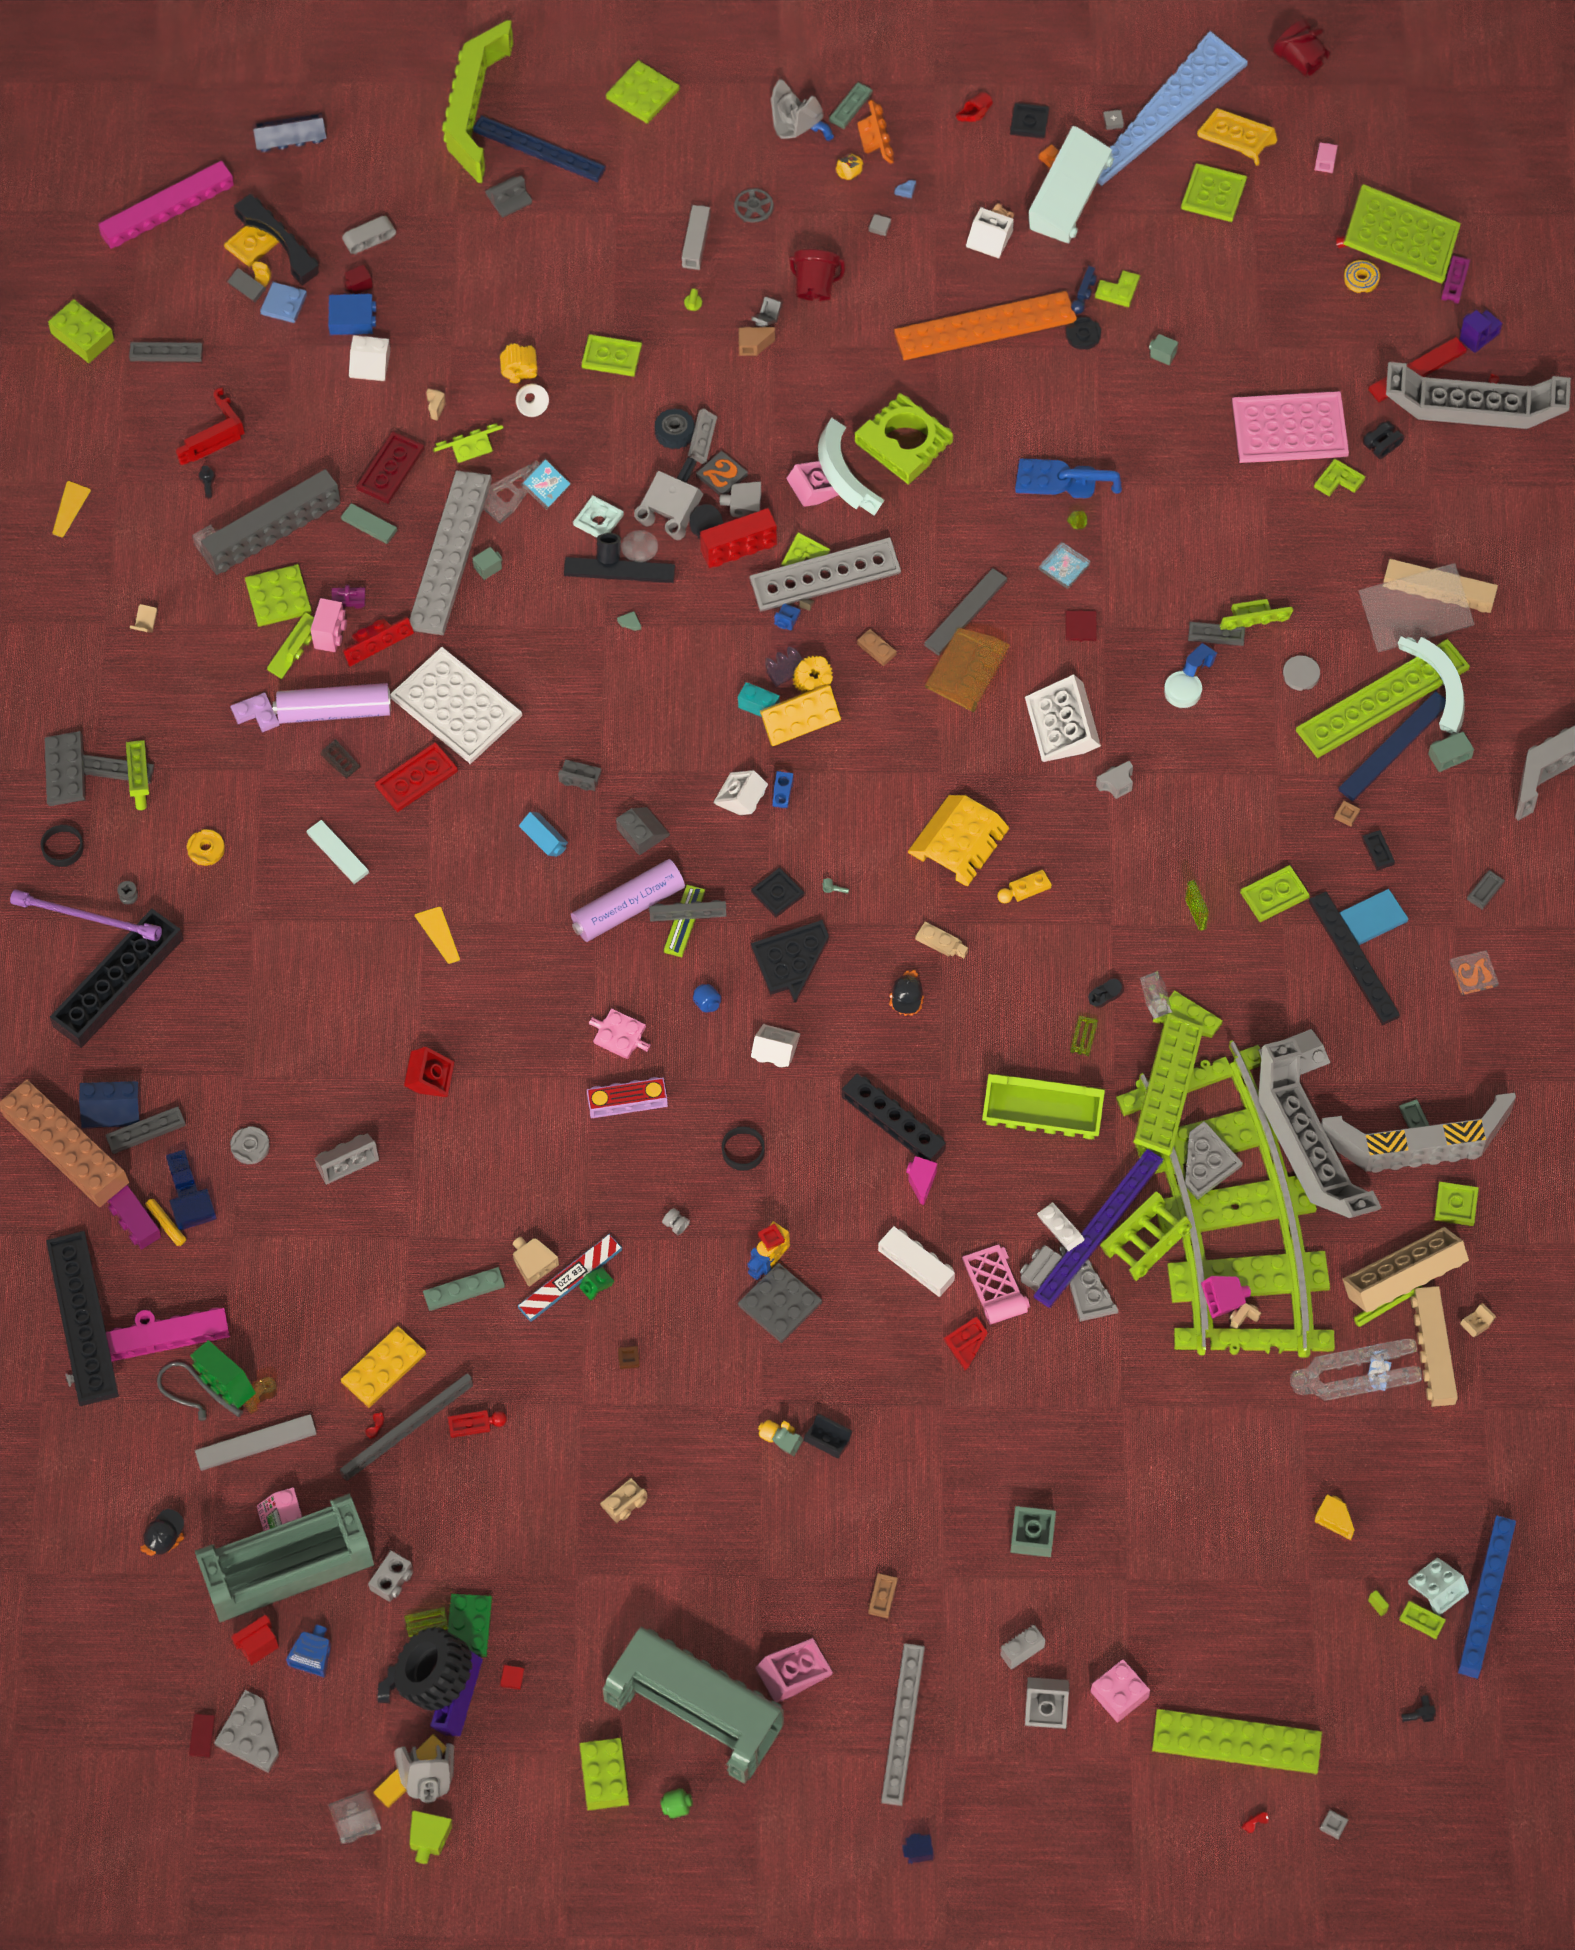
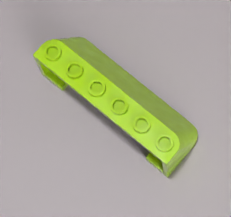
M989 1073L982 1120L986 1121V1125L998 1126V1123H1004L1006 1128L1017 1129V1125L1025 1126V1130L1036 1131L1037 1128L1044 1129V1133L1056 1134V1131H1063L1065 1136L1075 1137V1133L1083 1134V1138L1094 1139L1095 1136H1099L1105 1089Z

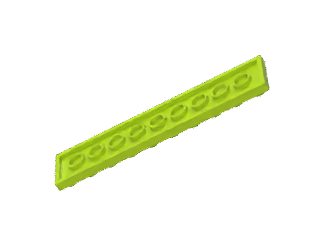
M1448 639L1436 645L1452 661L1459 675L1469 670L1470 665ZM1416 657L1296 727V732L1314 755L1319 758L1439 688L1444 683L1437 671L1429 663Z

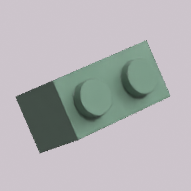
M1464 732L1453 733L1447 739L1433 742L1430 745L1428 755L1438 772H1441L1471 759L1474 748Z

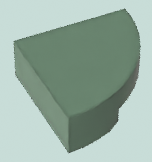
M634 611L617 618V622L622 627L634 631L641 629Z

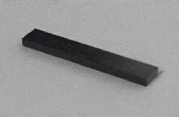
M565 557L564 576L674 583L675 564L618 561L612 564H605L597 559Z

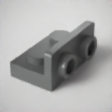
M565 759L563 768L558 773L559 782L566 786L573 785L586 791H595L602 770L601 768Z

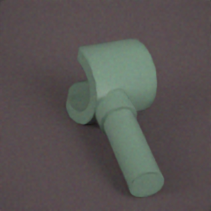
M826 878L823 880L824 892L839 891L848 894L849 889L833 885L832 879Z

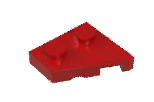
M975 1317L944 1337L943 1340L966 1371L988 1332L979 1319Z

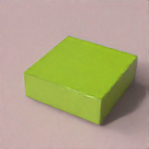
M1375 1590L1370 1594L1368 1601L1379 1615L1383 1616L1387 1613L1389 1604Z

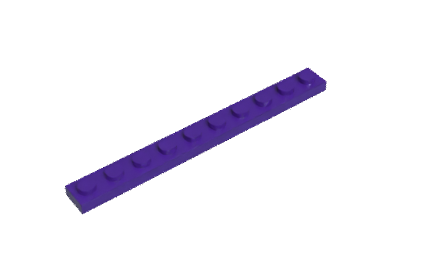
M1146 1149L1081 1233L1084 1241L1064 1255L1034 1294L1036 1300L1048 1308L1052 1307L1163 1163V1158Z

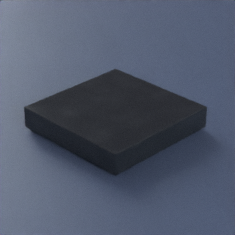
M1015 103L1010 135L1045 139L1049 107Z
M780 867L751 889V893L775 918L805 896L803 890Z

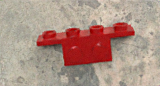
M406 617L392 625L385 619L377 620L367 628L358 630L357 633L352 635L356 644L343 650L348 666L351 667L414 634L409 618Z

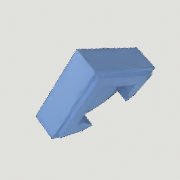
M909 180L898 185L895 189V195L912 198L916 181Z

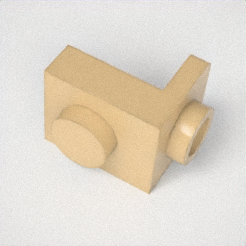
M1246 1303L1241 1306L1239 1311L1235 1309L1229 1319L1232 1320L1230 1328L1238 1329L1246 1317L1257 1322L1261 1313L1256 1306Z
M1482 1303L1475 1312L1464 1318L1460 1324L1468 1333L1476 1337L1489 1328L1496 1316Z

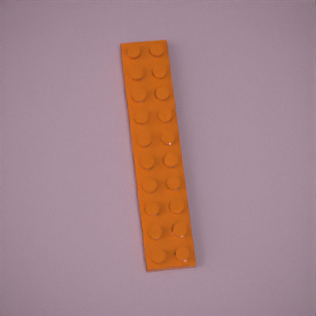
M1067 291L897 328L894 329V335L903 360L1074 323L1076 315L1071 309V302Z

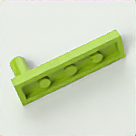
M145 740L126 742L130 797L134 796L137 810H144L147 808L146 795H149Z

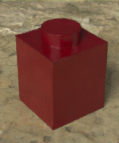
M364 264L345 272V280L343 282L346 289L350 290L352 294H359L373 288L372 278Z

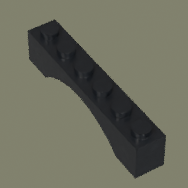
M250 193L234 205L235 215L245 226L265 231L280 242L289 257L291 275L302 286L319 274V263L317 260L308 255L305 247L300 246L291 233H287L283 224L274 219L271 211L266 210L257 197L254 198Z

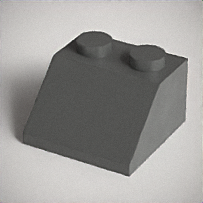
M647 807L631 808L616 818L617 830L639 856L670 836L668 831Z

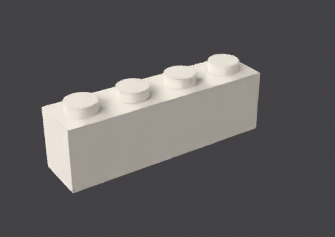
M893 1226L879 1242L878 1251L940 1297L954 1282L955 1272L953 1268L948 1264L944 1265L940 1262L934 1253H928L924 1250L918 1241L911 1240L902 1229L898 1230Z

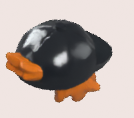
M916 970L906 971L903 976L899 977L894 982L892 993L889 995L891 998L889 1005L892 1006V1009L898 1011L900 1015L904 1014L907 1016L909 1014L912 1016L922 1009L923 989L921 982L917 979L918 973H916Z
M172 1509L163 1510L146 1528L144 1545L140 1546V1550L152 1556L154 1554H165L170 1552L171 1549L176 1548L179 1542L184 1540L182 1533L184 1528L183 1517Z

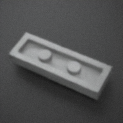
M704 408L698 412L688 453L689 457L701 464L707 461L717 416Z

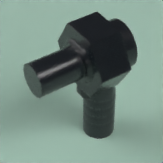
M204 465L198 476L204 484L205 497L211 498V484L215 479V473L207 465Z
M1429 1695L1421 1696V1708L1412 1713L1401 1714L1402 1721H1415L1417 1719H1422L1423 1722L1434 1721L1436 1711L1435 1706L1430 1705Z

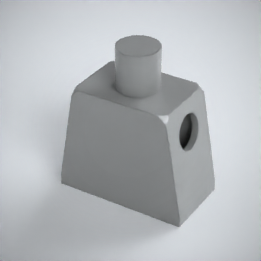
M761 482L733 484L731 495L720 494V505L730 506V515L733 517L741 518L760 511Z

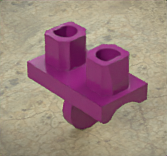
M345 585V588H332V601L342 602L343 609L344 607L363 608L365 606V588H350V585Z

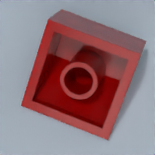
M428 1047L413 1050L410 1054L404 1086L418 1094L448 1097L455 1062Z

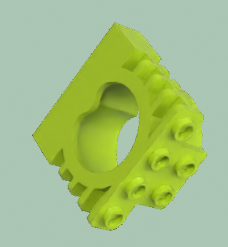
M901 393L897 395V399L889 403L888 407H884L880 414L875 415L873 421L869 419L855 432V443L908 485L932 463L933 458H936L940 451L943 452L946 446L953 442V433L949 428L942 426L935 417L929 416L922 407L915 405L908 396H904ZM899 428H913L924 433L927 439L919 447L906 450L899 446L897 440L888 438L886 435Z

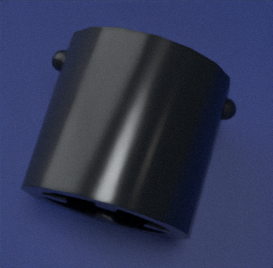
M614 533L600 534L597 537V560L605 564L618 562L621 556V537Z

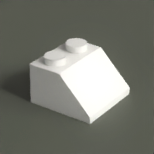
M353 335L350 350L349 377L385 381L391 352L389 339Z
M754 770L730 773L714 803L738 815L752 814L756 809L758 801L764 795L768 783Z
M763 1024L755 1035L751 1057L756 1058L759 1062L768 1061L778 1067H788L793 1059L800 1033Z

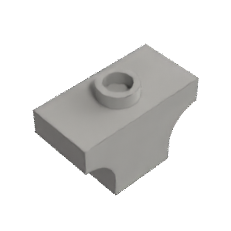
M1127 761L1118 767H1111L1106 773L1097 777L1096 787L1099 791L1111 792L1115 799L1131 792L1133 781L1130 776H1132L1133 765L1130 761Z

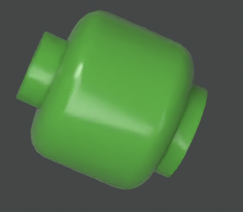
M681 1788L666 1792L661 1799L663 1813L670 1818L687 1815L690 1811V1806H693L691 1795L686 1794L685 1790Z

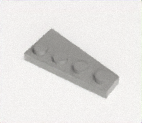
M1064 1246L1060 1247V1254L1064 1257L1068 1250ZM1088 1259L1069 1283L1079 1321L1118 1313V1308L1112 1302L1108 1291L1103 1287L1098 1274L1095 1273Z

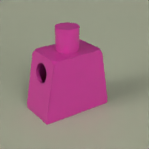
M1211 1276L1201 1282L1212 1318L1238 1309L1246 1304L1245 1298L1251 1295L1250 1287L1248 1285L1241 1286L1238 1277Z

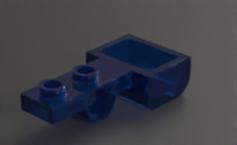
M185 1150L166 1155L178 1194L177 1198L169 1200L178 1229L181 1231L216 1220L217 1218L207 1188L197 1191Z

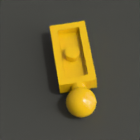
M1040 870L1009 883L1010 890L1007 888L1001 889L997 897L1004 904L1009 903L1012 897H1015L1018 902L1050 889L1052 884L1045 872Z

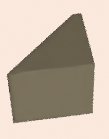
M801 599L799 601V607L809 611L814 604V601L810 599Z

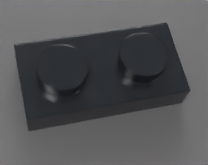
M1380 830L1363 835V843L1377 871L1395 864V860Z

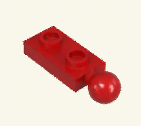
M487 1410L448 1417L451 1438L491 1432V1424L496 1427H502L507 1421L505 1413L496 1411L492 1416L488 1417Z

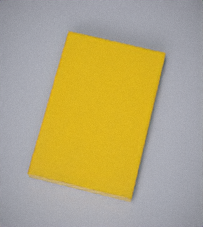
M245 226L229 239L224 246L238 259L251 267L254 262L258 261L279 241L265 231Z

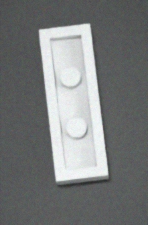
M1053 1202L1037 1213L1040 1220L1068 1251L1084 1241L1083 1236Z

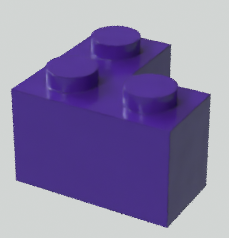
M1475 310L1472 314H1467L1463 319L1460 341L1476 353L1500 334L1502 322L1488 310L1482 314Z

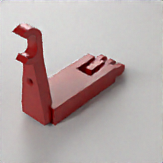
M223 388L216 389L213 395L227 419L185 439V445L176 449L180 465H185L191 461L195 462L240 440L241 435L245 434L241 420L229 406L231 403L230 398H219V396L224 394Z

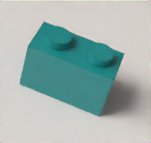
M747 682L738 695V708L760 717V710L780 703V695Z

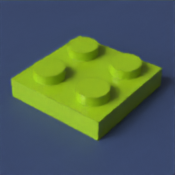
M1439 1182L1434 1220L1474 1226L1479 1187Z

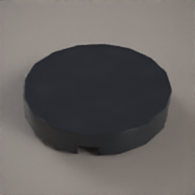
M1079 317L1076 318L1074 323H1070L1067 326L1066 339L1074 348L1088 350L1094 348L1099 343L1101 328L1091 318Z
M704 504L697 506L691 513L689 524L693 534H696L698 539H700L701 531L723 524V519L717 508L713 505Z

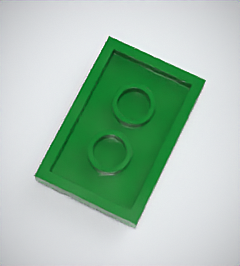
M451 1594L448 1632L463 1640L468 1645L469 1650L479 1657H487L492 1596Z

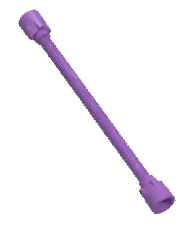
M16 889L10 897L11 904L28 907V905L65 913L138 932L143 938L158 941L162 934L160 926L148 923L137 925L36 899L30 896L29 893Z

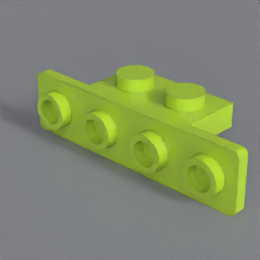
M495 423L487 426L488 430L481 432L478 429L470 432L471 436L465 438L463 435L454 437L451 443L447 444L446 441L436 444V448H433V452L452 446L457 463L492 452L487 434L501 430L503 426H498Z
M1268 599L1233 604L1231 609L1234 616L1223 618L1220 629L1233 630L1236 627H1250L1254 624H1268L1278 620L1280 622L1286 621L1290 618L1293 608L1286 607L1271 610Z
M304 613L268 665L267 671L282 679L296 659L299 660L304 652L303 648L305 645H309L312 641L311 627L314 620L313 616Z

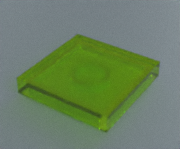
M1192 880L1187 884L1185 901L1198 929L1202 931L1207 927L1209 911L1195 880Z

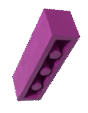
M128 1185L107 1201L109 1203L108 1209L113 1216L117 1215L119 1217L118 1223L124 1231L128 1230L130 1233L129 1239L134 1246L138 1244L142 1250L161 1238L158 1227Z

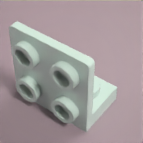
M1439 1558L1433 1560L1408 1580L1410 1586L1429 1599L1433 1612L1438 1616L1469 1593L1463 1575Z

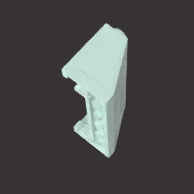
M1073 126L1029 210L1030 230L1069 244L1071 238H1075L1077 234L1076 222L1103 169L1106 170L1113 164L1112 149L1080 128Z

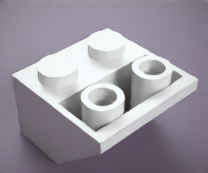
M980 208L973 222L966 247L1000 258L1013 232L1014 219Z

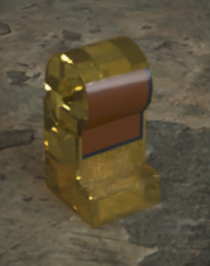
M265 1377L252 1384L256 1394L244 1403L250 1414L257 1411V1404L265 1399H272L276 1396L277 1385L273 1378Z

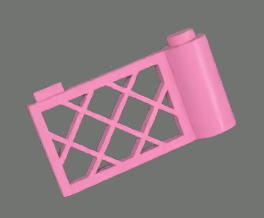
M1000 1245L962 1257L989 1325L1027 1313V1308L1030 1307L1028 1298L1026 1296L1023 1297L1007 1264L1008 1254L1005 1247L1000 1248ZM997 1252L999 1258L997 1262L987 1259L988 1255ZM977 1259L982 1262L977 1269L970 1266L968 1261ZM984 1263L994 1266L991 1274L981 1270ZM997 1268L1006 1272L1004 1279L994 1275ZM979 1274L988 1277L985 1285L977 1282L976 1279ZM992 1279L1001 1282L998 1290L989 1287ZM1004 1284L1011 1286L1014 1292L1006 1294L1001 1292ZM986 1290L996 1294L994 1299L985 1301L984 1294Z

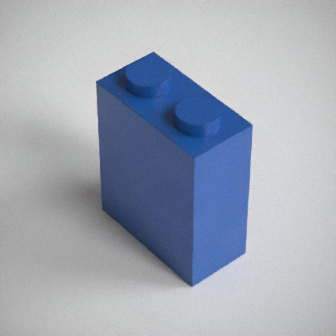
M372 294L329 295L328 325L330 335L373 334V327H376V316H373V312L377 311L376 301H373Z

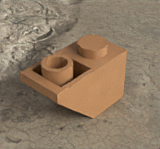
M775 327L739 328V356H757L775 341Z

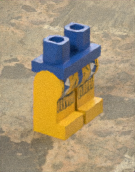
M777 1223L775 1224L785 1242L767 1251L761 1241L757 1249L753 1248L751 1251V1260L747 1264L749 1267L748 1274L756 1280L763 1273L767 1275L790 1247L789 1231Z

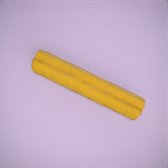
M149 1199L145 1203V1207L177 1246L183 1245L186 1241L184 1235L155 1199Z

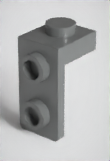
M765 296L760 314L752 316L751 320L761 327L776 323L783 301Z

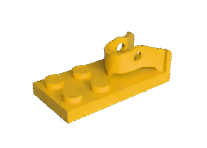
M1217 108L1197 132L1200 138L1240 151L1249 158H1253L1256 166L1260 163L1258 155L1263 148L1277 142L1275 128Z

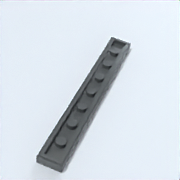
M468 1373L343 1466L340 1472L344 1480L348 1481L473 1387L471 1376Z

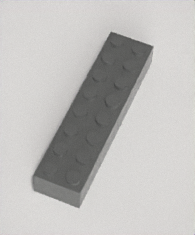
M325 469L201 540L205 561L216 575L226 572L230 567L243 562L251 555L257 554L266 546L273 545L280 538L290 535L292 531L304 527L311 520L317 519L325 512L335 509L341 504L337 483Z

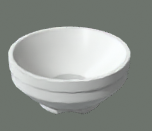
M537 384L523 386L516 396V405L519 411L529 417L542 414L549 402L546 390ZM528 393H533L535 396L532 402L525 401V396Z

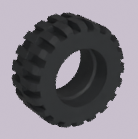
M439 1627L427 1628V1630L419 1631L418 1635H413L410 1638L411 1641L403 1646L402 1653L398 1655V1663L395 1664L394 1669L396 1673H394V1680L397 1691H399L403 1698L423 1709L433 1711L452 1704V1700L457 1699L460 1696L459 1693L467 1686L466 1682L471 1676L469 1672L472 1669V1662L470 1661L472 1660V1655L468 1645L460 1638Z

